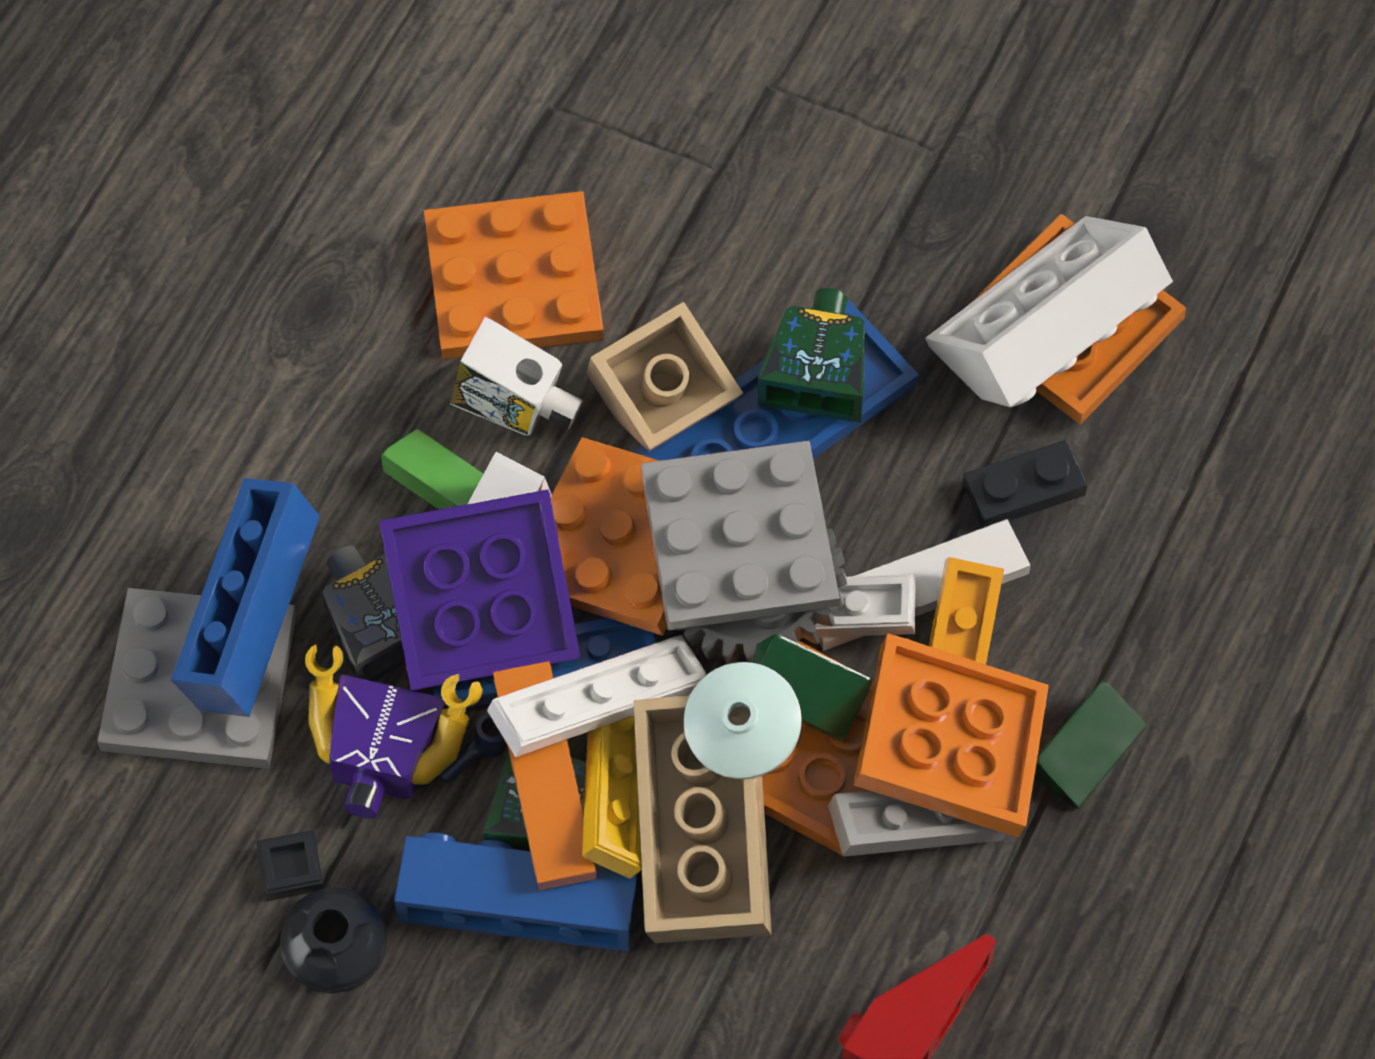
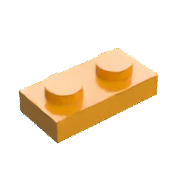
M953 557L945 559L929 641L930 647L986 665L1004 573L1003 568Z

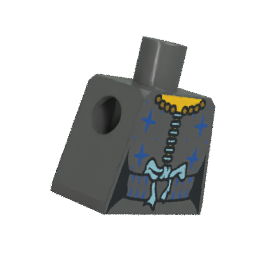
M346 546L337 550L326 562L336 581L322 590L325 611L352 677L375 681L405 664L385 554L366 564L354 546Z

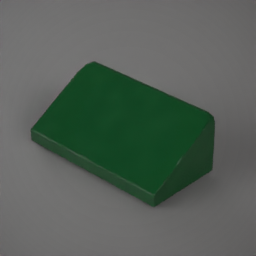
M773 634L757 644L751 662L772 669L788 682L798 699L802 724L839 741L845 739L869 693L872 683L871 678L778 634Z
M1102 680L1037 757L1034 779L1078 810L1145 730L1146 723L1112 686Z

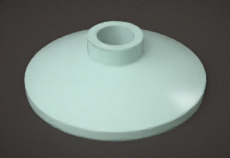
M732 663L710 672L693 689L684 712V732L694 755L709 770L733 779L755 778L776 769L792 753L801 731V709L791 686L777 672L755 663ZM741 706L750 710V718L745 724L734 725L730 723L729 716L733 709Z

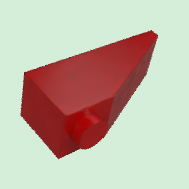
M988 934L983 935L875 998L864 1016L855 1012L845 1025L838 1040V1043L844 1046L842 1059H931L992 962L996 939Z

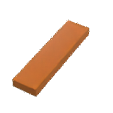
M550 661L493 672L497 698L553 679ZM567 739L518 757L514 756L508 746L538 890L541 891L595 880L596 869L594 862L582 857L584 815Z

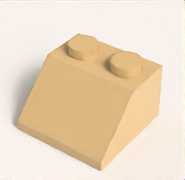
M684 302L591 356L586 373L614 418L649 452L743 395L742 390Z

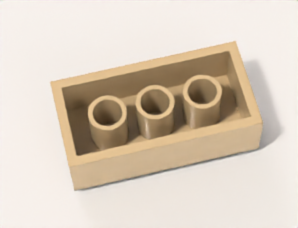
M689 696L634 700L645 933L655 943L772 935L762 776L750 779L724 777L709 770L697 759L689 747L684 732V712ZM742 706L733 709L729 716L730 723L734 725L745 724L750 718V710Z

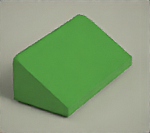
M418 429L388 447L381 455L383 471L437 509L468 504L483 476L482 472Z

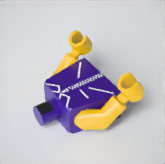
M316 644L308 650L305 657L306 667L311 674L316 676V680L310 683L309 726L320 759L330 764L333 780L350 786L344 809L347 812L361 818H376L383 794L404 799L411 798L418 785L429 784L456 761L469 721L468 715L465 714L466 707L473 706L482 697V687L479 682L471 684L469 695L465 701L458 698L455 692L456 684L459 681V674L450 676L444 681L441 689L442 697L341 674L338 684L333 681V674L343 663L344 658L341 649L338 646L333 648V666L327 669L320 667L316 662Z

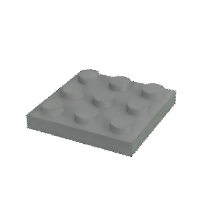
M810 441L641 463V478L668 630L838 607L840 597Z
M128 588L97 741L100 751L270 769L297 616L295 605L289 604L250 717L199 711L171 681L201 595Z

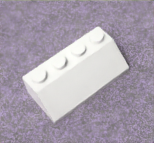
M1085 216L928 335L925 340L928 346L982 400L1008 407L1017 406L1032 398L1036 393V387L1050 376L1062 373L1072 367L1077 361L1076 356L1093 343L1104 341L1112 336L1117 330L1116 325L1133 312L1141 311L1152 305L1157 299L1156 294L1173 281L1146 227Z

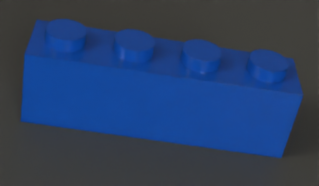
M243 479L171 681L199 711L250 717L320 515L294 483Z
M426 833L421 838L406 836L394 902L398 922L629 952L639 891V872L629 879L594 863L596 869L595 880L539 891L530 851L514 850L511 845L496 840H484L479 845L456 842L454 838L441 833Z

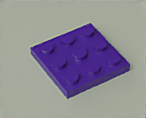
M549 489L378 521L411 691L443 685L447 678L459 674V681L490 676L496 671L550 661V664L580 658Z

